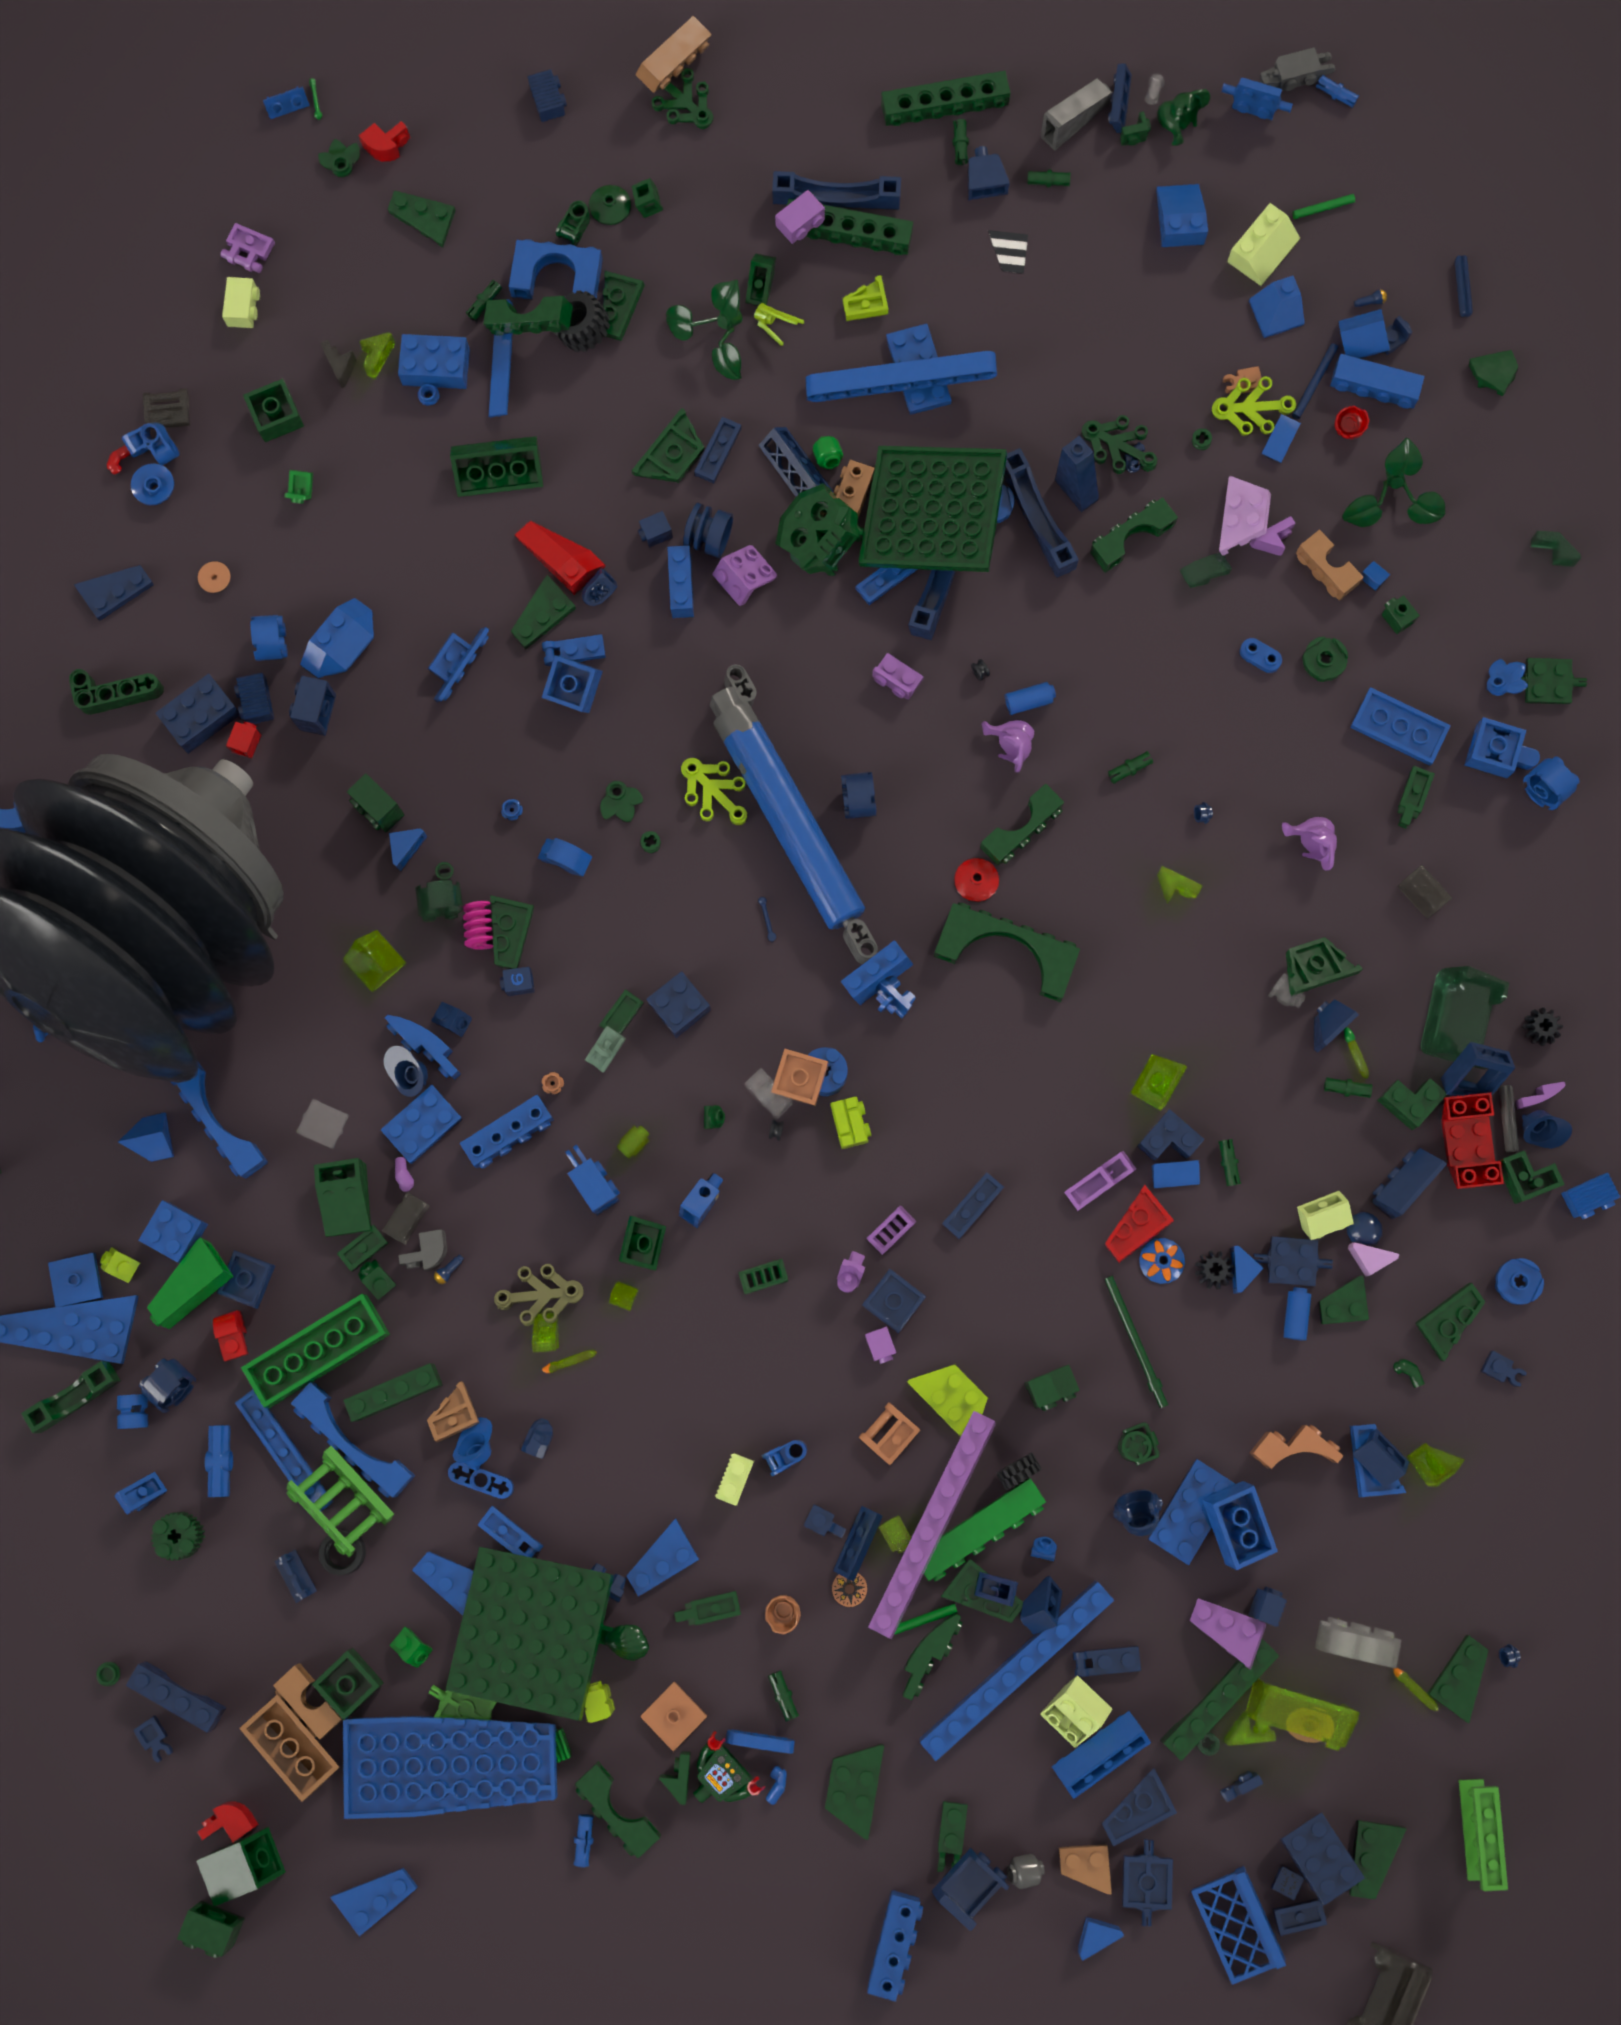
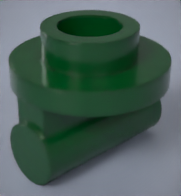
M718 1105L704 1106V1129L720 1128L725 1120V1113Z

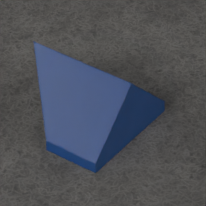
M166 1113L143 1117L118 1141L151 1162L174 1157Z

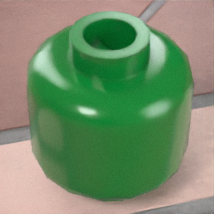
M820 437L813 445L812 452L820 467L834 469L842 461L843 451L835 437Z

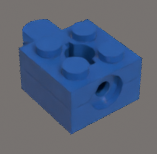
M1483 717L1476 724L1464 766L1508 778L1515 772L1516 767L1531 770L1538 764L1540 754L1536 749L1522 745L1526 730Z
M576 1144L573 1148L583 1163L579 1165L571 1151L567 1150L565 1153L575 1169L567 1174L592 1212L598 1216L620 1201L617 1197L620 1192L611 1179L609 1181L605 1179V1176L608 1174L599 1161L594 1162L591 1158L587 1160Z

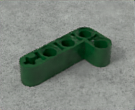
M76 669L69 676L74 704L87 715L157 699L164 692L162 683L150 673L97 686L94 679L83 669ZM86 678L85 683L79 685L80 680ZM133 688V692L126 695V691ZM112 693L110 699L104 700L107 694ZM86 699H90V702L83 706V702Z

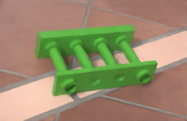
M330 1446L323 1453V1464L297 1486L292 1480L288 1482L286 1488L288 1490L287 1495L294 1503L299 1502L335 1541L334 1546L342 1555L346 1553L350 1557L355 1550L351 1544L376 1522H382L385 1526L392 1520L394 1513L338 1452ZM334 1470L339 1476V1481L312 1503L304 1492L327 1472ZM344 1488H350L355 1493V1498L328 1520L320 1509ZM360 1505H366L371 1510L370 1516L344 1538L335 1527Z
M1484 1779L1459 1780L1468 1881L1480 1880L1481 1890L1483 1891L1508 1890L1499 1788L1497 1786H1484Z

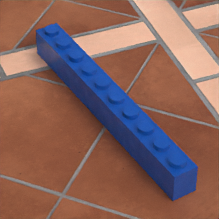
M1095 1580L1059 1612L1056 1627L1036 1633L922 1735L919 1738L922 1746L937 1761L1114 1601L1113 1598Z

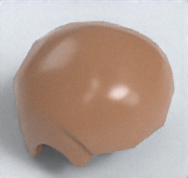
M779 1595L772 1598L766 1606L765 1620L773 1632L779 1634L789 1633L799 1624L801 1617L800 1607L792 1597Z

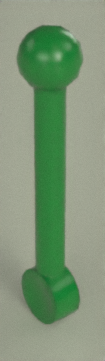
M310 78L309 84L312 89L316 111L314 117L320 120L323 114L319 109L315 87L316 80Z

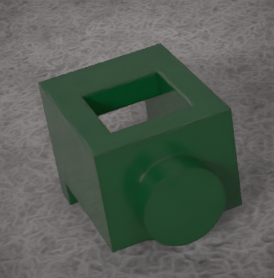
M651 178L631 186L636 208L644 218L663 211L657 186Z

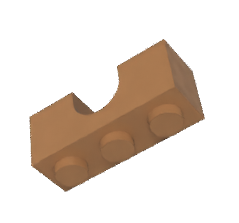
M1319 529L1299 546L1296 554L1299 561L1311 569L1315 579L1322 581L1327 587L1328 593L1340 601L1360 584L1363 576L1350 562L1339 568L1332 567L1327 563L1326 556L1331 552L1334 544Z
M299 1663L294 1665L273 1686L276 1688V1695L283 1702L287 1701L293 1714L307 1724L306 1729L314 1738L318 1737L320 1740L343 1719L327 1701L320 1707H314L308 1703L306 1691L315 1680Z

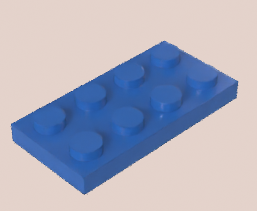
M927 323L886 334V340L894 363L938 357ZM947 385L903 391L910 415L949 405L952 401Z
M1371 687L1350 728L1429 766L1433 764L1451 725Z
M1195 1459L1161 1515L1158 1526L1149 1535L1148 1540L1189 1565L1212 1528L1202 1499L1233 1486L1235 1483L1203 1462Z

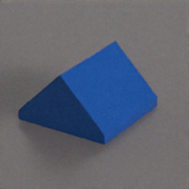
M1382 309L1339 321L1345 355L1360 359L1390 350Z

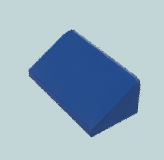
M1199 1160L1160 1163L1151 1166L1154 1188L1200 1184Z

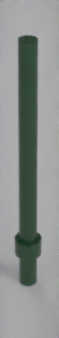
M1110 1276L1104 1280L1147 1377V1386L1150 1392L1153 1391L1159 1408H1163L1168 1405L1161 1389L1163 1385L1160 1378L1157 1379L1114 1277Z

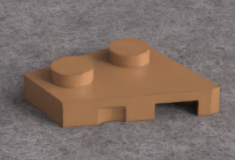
M462 1381L456 1385L457 1388L452 1394L443 1400L439 1409L434 1411L427 1419L434 1440L437 1443L480 1423L465 1384Z
M1107 1844L1059 1847L1062 1875L1103 1893L1111 1894Z

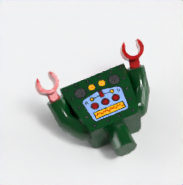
M714 1731L708 1742L700 1750L696 1768L699 1772L697 1778L702 1784L693 1792L694 1796L703 1804L711 1795L718 1802L722 1800L733 1802L744 1800L751 1795H758L765 1788V1786L760 1788L756 1785L760 1778L757 1776L752 1780L749 1772L723 1744L725 1738L722 1741L716 1740L714 1736L717 1732Z

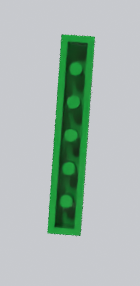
M1027 1478L942 1535L924 1572L928 1581L931 1579L934 1582L938 1581L946 1575V1569L951 1566L955 1569L966 1561L964 1559L965 1556L971 1552L973 1555L978 1554L985 1549L983 1544L989 1540L993 1542L999 1540L1005 1535L1004 1530L1010 1526L1012 1529H1015L1024 1523L1023 1517L1029 1513L1034 1516L1044 1509L1042 1505L1046 1501L1031 1478Z

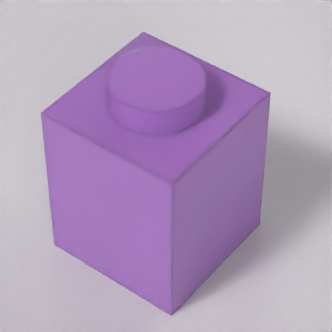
M887 1327L865 1334L874 1361L879 1360L880 1364L893 1360L892 1355L896 1354V1350Z

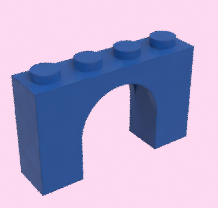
M529 239L517 240L509 282L511 297L533 300L536 277L540 270L549 264L561 263L569 266L575 272L574 294L578 290H581L583 293L587 291L597 299L603 262L601 250H597L594 247L580 248L571 244L564 246L556 245L552 242L539 243Z

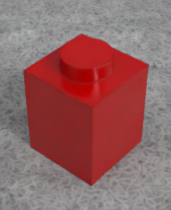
M244 721L241 724L235 722L226 746L231 752L252 759L261 734L252 723Z

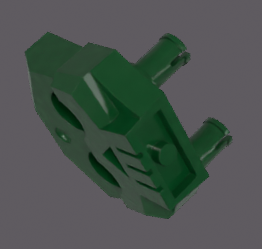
M822 483L799 493L782 514L779 520L776 545L789 552L791 560L807 573L825 572L829 576H834L835 573L832 570L838 572L837 563L854 541H862L859 535L863 536L864 529L857 525L858 513L847 503L837 498L831 489Z

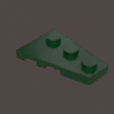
M546 575L512 628L511 633L527 649L574 611L576 607L554 581Z
M1469 1635L1464 1637L1427 1693L1466 1723H1469L1489 1651Z

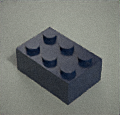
M210 674L204 676L156 712L159 719L188 754L240 716L237 708Z
M1322 1812L1280 1839L1322 1905H1326L1365 1879Z

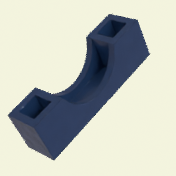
M147 1661L137 1665L126 1684L127 1687L207 1733L216 1728L226 1710L225 1706L213 1699L181 1687L172 1681L166 1672Z

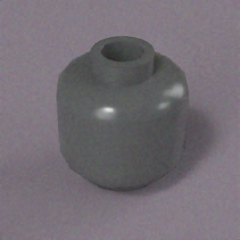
M1033 1854L1013 1857L1010 1865L1007 1866L1009 1881L1018 1889L1038 1886L1041 1882V1876L1045 1873L1042 1861H1038Z

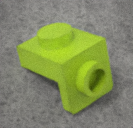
M113 1247L110 1251H106L100 1260V1268L104 1272L127 1283L130 1282L140 1264L139 1261L117 1251Z

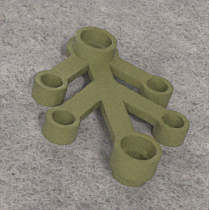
M545 1264L540 1269L542 1277L547 1280L550 1279L559 1287L557 1289H550L532 1275L529 1267L523 1266L517 1273L519 1279L527 1282L537 1291L510 1293L507 1290H500L495 1294L494 1302L499 1309L508 1310L512 1307L513 1303L536 1301L529 1310H525L520 1314L521 1323L525 1326H530L534 1323L535 1317L551 1299L560 1298L553 1308H547L543 1312L545 1322L551 1324L557 1320L559 1313L568 1303H576L582 1299L584 1294L582 1285L574 1280L567 1282L555 1272L552 1265ZM546 1269L552 1270L549 1275L544 1274ZM528 1271L529 1274L527 1277H522V1272ZM570 1288L576 1289L574 1294H568ZM502 1295H506L507 1299L505 1301H499ZM550 1312L554 1313V1317H553V1318H551V1319H547V1318H546V1315H547L548 1313H550ZM530 1315L531 1319L529 1321H524V1316Z

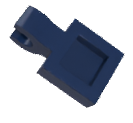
M815 1504L803 1525L822 1536H825L827 1531H830L842 1538L846 1531L842 1526L832 1522L835 1517L834 1514Z

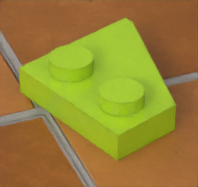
M881 275L875 277V281L867 287L863 285L856 292L850 293L843 298L846 321L888 314V305Z

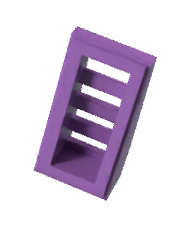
M900 1205L866 1239L883 1255L916 1223V1220ZM897 1214L905 1220L906 1226L895 1217ZM890 1221L901 1230L899 1233L889 1224ZM884 1227L894 1236L892 1240L882 1230ZM877 1234L887 1242L885 1246L875 1237Z

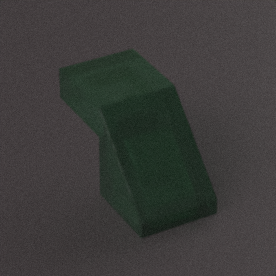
M1537 531L1531 538V547L1553 549L1552 565L1574 567L1581 559V554L1560 532Z

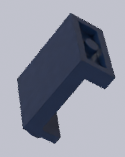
M972 1848L965 1853L931 1891L937 1901L970 1932L977 1925L973 1917L1001 1886L1006 1891L1009 1888L1005 1881L1007 1878L1005 1873L997 1866L993 1869L989 1865L991 1863L989 1858L981 1851L977 1854Z

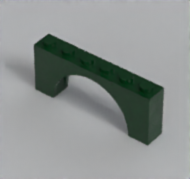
M958 902V904H952L934 953L935 958L955 964L962 951L979 939L989 936H1003L1014 939L1026 946L1039 964L1042 977L1039 995L1057 1002L1062 1001L1080 948H1077L1075 943L1067 940L1063 942L1055 940V936L1048 933L1038 934L1034 932L1033 928L1026 925H1021V927L1013 925V922L1001 917L999 920L991 917L992 914L984 910H979V912L971 910V907L965 903Z

